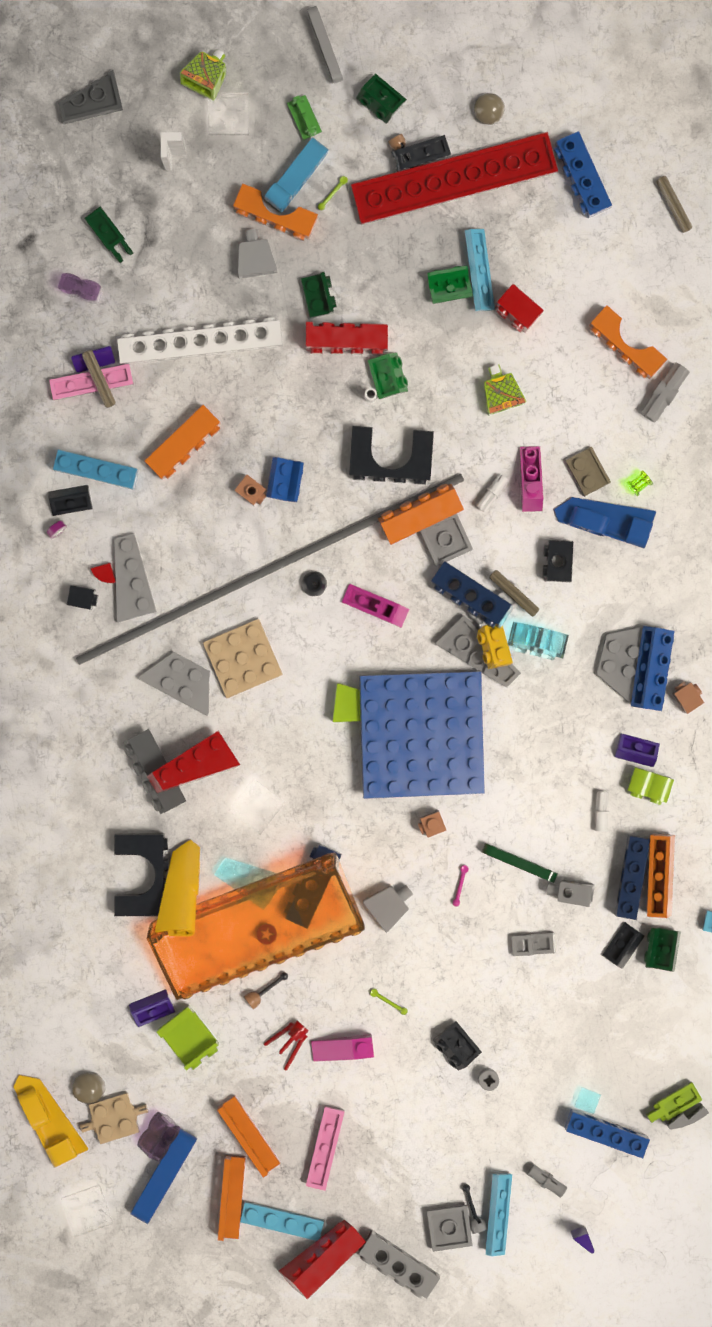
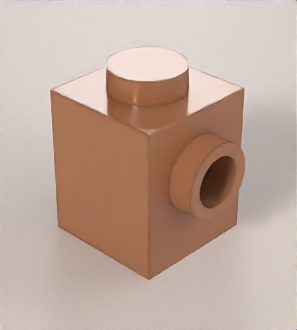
M246 475L235 489V492L253 506L257 503L261 505L266 498L265 492L267 490L249 475Z
M683 681L674 687L676 691L672 694L685 714H689L705 703L700 696L703 693L697 684L693 685L691 682L686 684Z
M439 810L420 817L421 823H418L422 835L426 834L429 838L447 831Z

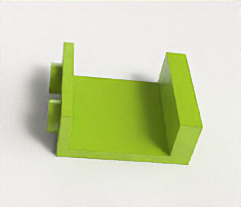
M190 1005L156 1031L160 1038H164L185 1065L184 1069L186 1071L189 1068L194 1070L202 1063L201 1059L207 1055L209 1058L218 1051L216 1047L219 1046V1042Z

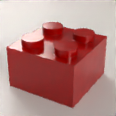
M515 284L509 287L495 305L497 308L496 313L503 319H510L512 327L520 333L521 331L526 333L544 311Z

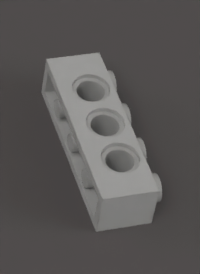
M371 1230L365 1239L366 1243L359 1249L360 1259L369 1265L371 1263L378 1267L377 1270L385 1276L388 1274L395 1278L394 1281L400 1286L404 1287L406 1285L411 1288V1292L418 1298L423 1296L427 1299L440 1280V1274ZM383 1250L387 1253V1256L384 1259H378L375 1254ZM395 1262H402L404 1264L401 1270H395L392 1266ZM412 1273H418L421 1276L416 1282L410 1280L409 1277Z

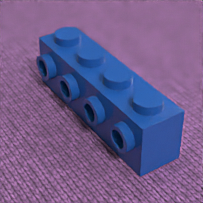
M577 131L556 141L555 154L558 159H562L565 165L562 166L563 172L567 178L570 177L573 183L570 186L574 196H579L581 201L579 207L583 215L587 214L589 219L611 209L612 203L580 132Z
M643 626L631 707L662 711L675 631Z

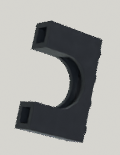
M352 426L349 476H353V480L365 481V477H371L375 482H385L386 479H394V483H406V480H414V484L426 485V481H431L434 431L413 430L412 454L409 461L398 469H386L378 465L372 456L373 427Z
M165 833L114 834V855L142 856L150 861L155 870V881L148 891L142 894H116L114 896V916H158L166 883L165 871H168V858H165V850H168V838H165Z

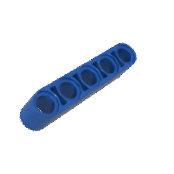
M181 1128L178 1130L130 1215L146 1224L150 1222L197 1140L195 1136Z

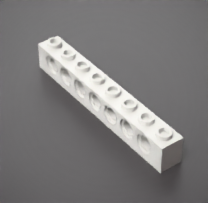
M274 317L265 318L260 323H255V320L243 321V325H235V322L223 323V327L215 328V325L202 326L203 329L195 330L194 327L182 328V332H174V329L163 330L162 334L154 335V332H144L139 337H134V334L122 335V339H117L120 364H138L283 347L280 320L276 321ZM258 329H264L267 334L265 338L258 339L255 336V332ZM238 331H243L246 333V338L243 341H237L235 334ZM219 333L226 336V340L222 344L215 342V336ZM197 336H204L206 342L202 346H197L194 343ZM183 338L185 346L183 348H176L174 346L176 339ZM159 340L165 342V348L161 351L154 349L155 342ZM137 343L145 345L142 353L134 351V346Z

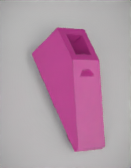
M540 446L520 447L522 512L543 511L544 498Z

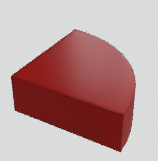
M111 563L91 568L93 575L98 580L105 583H116Z

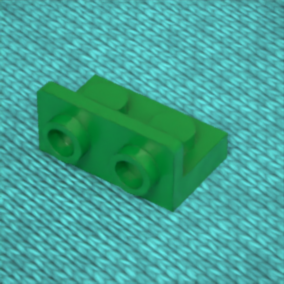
M388 353L368 360L379 399L408 392V381L403 374V364L398 353Z

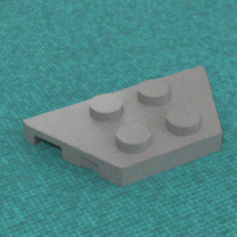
M643 627L607 634L596 672L602 680L628 702L632 700Z
M173 652L139 676V680L208 716L209 670Z

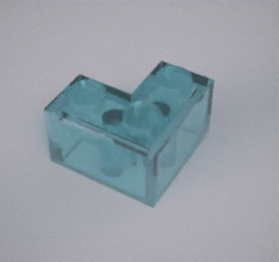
M513 621L508 645L515 647L514 651L526 654L527 650H529L530 655L541 657L543 654L542 658L554 661L555 657L564 658L569 635Z

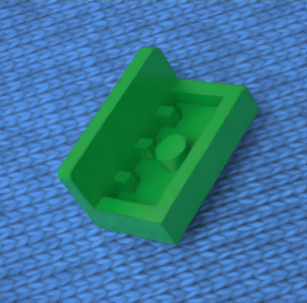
M455 266L450 269L434 270L427 273L432 304L473 297L467 266Z

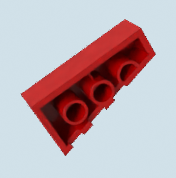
M306 322V351H310V354H323V351H331V354H343V351H351V354L361 355L363 351H371L373 355H382L384 351H388V325L359 324V326H355V324L342 323L339 326H335V324L323 322L319 326H313V322Z
M218 730L146 777L158 794L234 769L240 763Z
M343 1220L278 1272L292 1288L308 1300L366 1241L350 1223Z

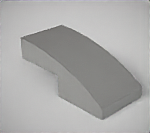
M554 932L511 936L513 956L556 953Z
M701 1104L688 1116H685L682 1112L666 1122V1125L670 1130L682 1128L699 1121L709 1112Z

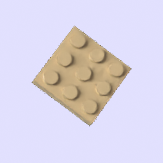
M259 619L203 642L226 698L283 675Z

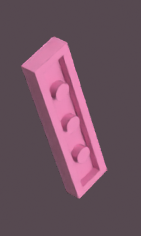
M130 364L101 369L110 389L134 385ZM90 372L49 380L53 400L98 392Z
M328 1106L324 1108L306 1182L307 1187L326 1191L345 1110Z

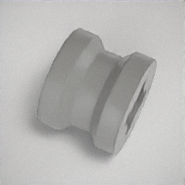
M489 1068L484 1069L479 1074V1084L484 1090L493 1091L498 1087L499 1077L496 1071Z

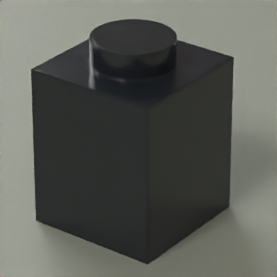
M70 585L67 605L92 610L93 606H97L99 595L95 594L96 590Z

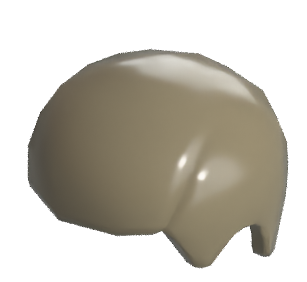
M486 93L480 96L474 105V113L477 120L488 125L499 122L505 111L502 98L495 93Z
M93 1073L79 1075L75 1078L72 1085L74 1097L86 1104L94 1103L101 1099L106 1090L105 1082L101 1076Z

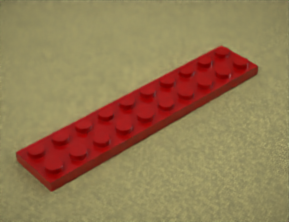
M548 132L354 183L351 184L360 222L363 225L558 173V168Z

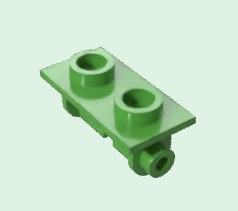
M306 95L296 96L287 103L303 140L322 132Z

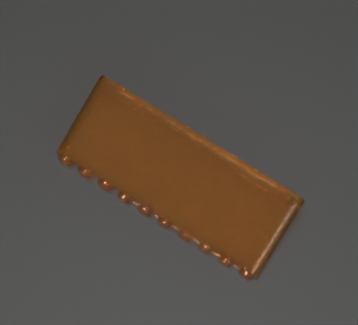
M329 853L197 903L195 934L193 936H169L168 931L156 933V919L150 923L146 939L177 1001L179 999H188L198 992H207L219 984L226 985L235 978H244L251 972L263 971L275 963L282 964L291 957L304 955L307 951L319 950L331 942L338 943L344 937L359 935L365 930V925L336 853Z

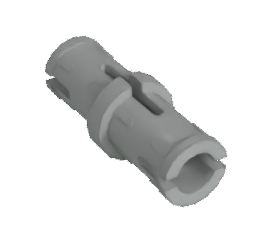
M535 1164L531 1166L527 1173L528 1176L539 1182L541 1187L549 1189L560 1198L568 1188L553 1178L551 1173H546Z

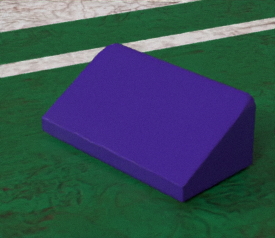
M110 346L92 350L100 367L115 363L113 350ZM82 353L71 357L77 373L88 371Z
M621 733L615 757L654 767L660 743Z
M166 989L129 1004L130 1012L137 1027L175 1013L174 1006Z
M582 1226L570 1231L573 1239L591 1254L595 1252L586 1227Z

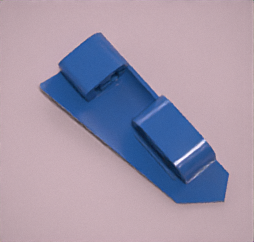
M574 497L554 509L557 520L560 523L598 536H608L641 548L646 547L656 515L654 510Z

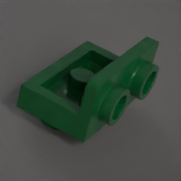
M660 927L651 928L647 936V942L649 943L648 951L644 955L646 968L675 972L681 931Z

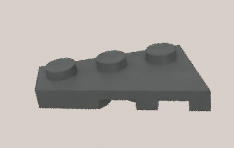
M114 70L107 73L100 80H95L91 83L92 85L82 91L79 90L58 103L63 124L123 110Z

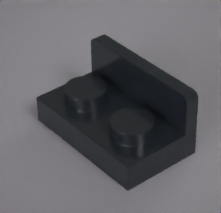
M457 1021L453 1022L433 1039L436 1048L445 1054L449 1064L458 1071L466 1068L482 1053Z

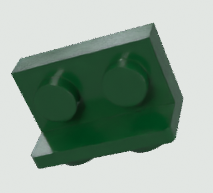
M376 73L361 88L356 97L364 107H367L378 119L386 124L407 100Z
M325 272L301 278L310 319L333 314V308L337 307L335 296H330L329 288H332L330 276H325Z

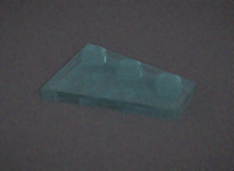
M225 858L214 874L263 910L287 878L286 875L261 869L230 858Z

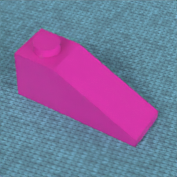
M349 584L342 600L344 604L402 628L410 610L352 584Z
M372 1034L311 1041L314 1062L374 1058Z

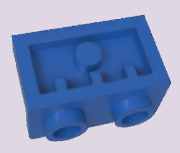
M273 457L266 497L297 502L300 494L304 462Z

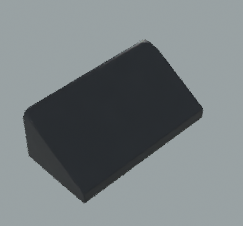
M88 485L60 489L48 493L52 516L93 509Z
M624 922L602 956L623 969L645 935Z

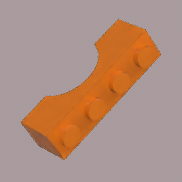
M243 183L233 205L238 215L246 218L248 215L255 217L256 222L262 225L272 224L275 230L282 233L289 231L293 233V237L304 241V238L310 239L318 219V214L302 207H298L288 215L273 214L264 206L262 192Z
M606 305L589 324L591 327L590 331L596 337L604 338L607 341L605 343L606 346L612 351L617 350L622 355L620 358L626 364L630 365L632 363L637 368L636 372L645 379L647 377L650 379L667 361V358L654 346L646 349H634L628 346L620 335L622 318Z

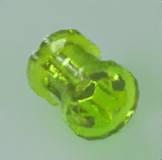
M643 470L635 479L626 482L630 490L637 497L643 489L653 485L652 480Z

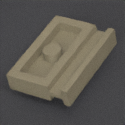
M592 447L566 460L584 497L611 483Z

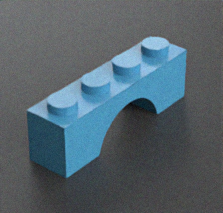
M62 450L57 451L53 470L57 472L89 478L135 490L139 470L136 468Z

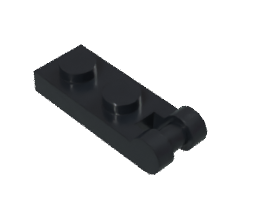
M445 135L392 151L391 155L396 160L397 165L395 167L397 172L449 156L451 152ZM408 154L410 161L404 162L402 155Z

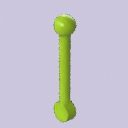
M342 176L340 178L339 184L322 203L318 204L319 210H324L325 205L340 187L347 184V177Z
M377 989L371 990L370 994L372 997H378L399 1010L401 1015L408 1013L407 1008L400 1007L378 993Z

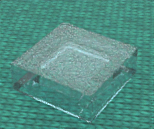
M581 1087L574 1106L594 1114L601 1094Z

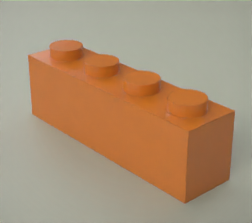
M202 405L145 462L162 480L165 477L169 479L176 472L174 468L180 463L184 465L191 458L189 454L194 449L196 451L200 450L206 444L204 440L209 435L213 437L220 430L219 425L221 422Z
M443 484L437 488V491L430 494L424 493L414 502H405L395 511L389 510L384 512L378 520L387 540L392 545L463 511L464 508L453 485Z
M650 835L647 917L669 918L672 916L675 835Z

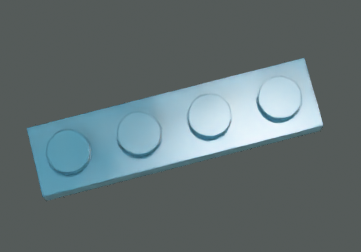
M484 229L465 230L475 311L495 310Z
M496 1173L492 1177L485 1254L487 1256L505 1255L512 1174Z
M245 1201L240 1222L317 1241L320 1239L324 1220Z

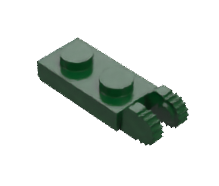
M101 206L84 218L119 263L124 261L120 253L115 250V247L120 243L127 254L130 256L133 254V251L125 242V238Z

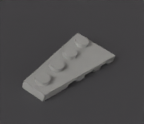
M135 533L115 538L117 623L157 612Z
M465 615L435 643L505 687H508L521 674L513 664L488 669L487 664L483 661L482 645L479 644L477 639L478 629Z

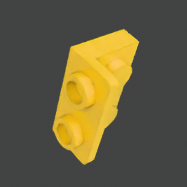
M488 625L482 626L478 630L477 639L479 644L482 645L483 661L487 664L488 669L511 665L513 660L503 625L500 629L496 626L494 628L488 627Z

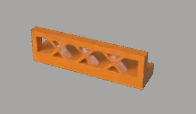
M233 1096L218 1107L217 1111L263 1178L268 1175L270 1170L281 1164L236 1096Z
M225 1155L218 1241H224V1238L239 1239L246 1157Z

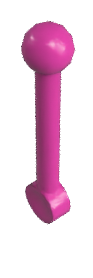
M466 865L460 868L462 873L456 898L452 902L455 907L460 905L459 898L465 874L469 871Z

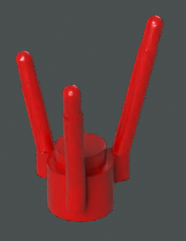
M298 1020L295 1023L290 1022L287 1027L264 1042V1046H267L290 1030L288 1035L291 1037L279 1050V1054H282L294 1040L298 1041L284 1067L285 1071L288 1070L302 1043L308 1037L306 1034L309 1030Z

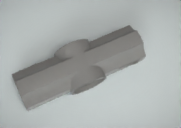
M675 362L664 380L662 379L653 391V396L641 414L655 423L664 412L666 406H669L679 392V387L690 371Z

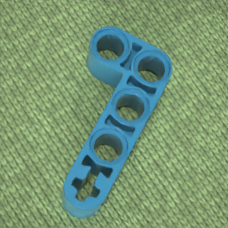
M312 138L280 180L274 183L264 197L265 201L282 213L326 157L329 149L315 138Z

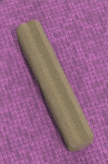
M666 176L660 177L656 181L681 231L683 233L688 232L692 229L690 220Z
M87 350L83 352L82 357L105 407L114 406L116 403L93 351Z
M495 570L490 575V579L529 615L533 617L539 612V607L498 570Z

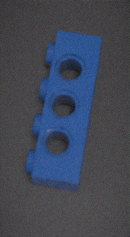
M574 1109L570 1110L564 1127L566 1132L642 1159L650 1141L647 1135Z

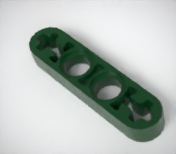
M488 843L484 844L481 851L490 857L552 883H555L558 873Z

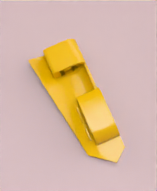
M191 839L172 852L155 928L156 933L168 931L169 936L189 937L195 934L196 902L199 893L200 847Z
M19 1075L13 1086L17 1093V1098L31 1127L36 1131L53 1167L60 1166L74 1159L78 1154L88 1151L87 1145L41 1079Z

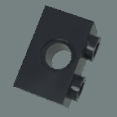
M549 540L548 545L544 544L543 556L547 557V565H543L542 577H546V582H572L574 541ZM554 556H560L563 559L561 567L553 565L552 559Z

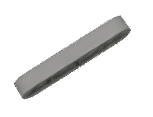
M317 6L307 9V13L333 84L341 82L343 77Z

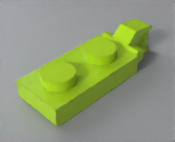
M690 1082L657 1101L653 1105L655 1109L646 1115L651 1123L659 1118L662 1122L670 1120L701 1102L702 1098L693 1082Z

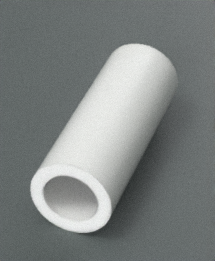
M368 388L365 391V400L373 403L377 399V391L374 388ZM373 393L375 396L373 398H369L367 394Z

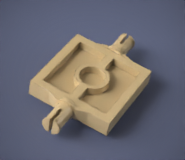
M126 1093L90 1104L91 1122L80 1124V1128H84L81 1129L82 1133L94 1129L100 1144H104L139 1133L137 1116L149 1113V1111L145 1109L147 1108L146 1104L135 1108L131 1103L129 1094Z

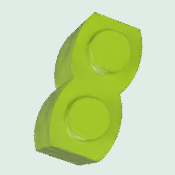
M634 767L627 790L631 792L630 796L639 799L646 796L650 798V802L661 805L662 802L667 803L674 779Z

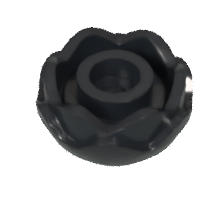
M317 571L308 572L301 583L304 592L309 596H320L327 588L326 578Z

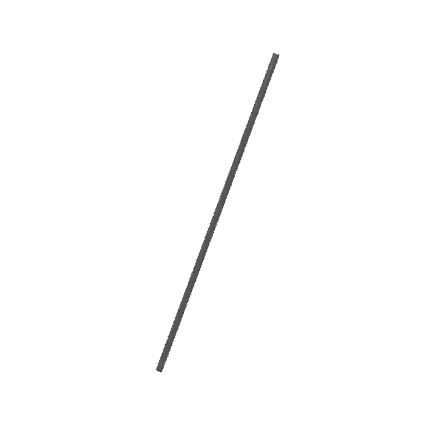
M462 474L446 480L76 657V660L81 665L379 522L378 518L382 517L381 515L386 511H395L405 502H414L424 493L430 494L437 491V488L443 484L455 486L463 482L464 478Z

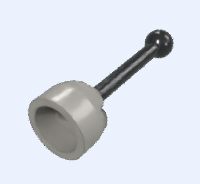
M464 1184L462 1189L466 1192L473 1215V1220L470 1223L471 1232L475 1234L487 1230V1225L482 1218L477 1217L470 1195V1186Z

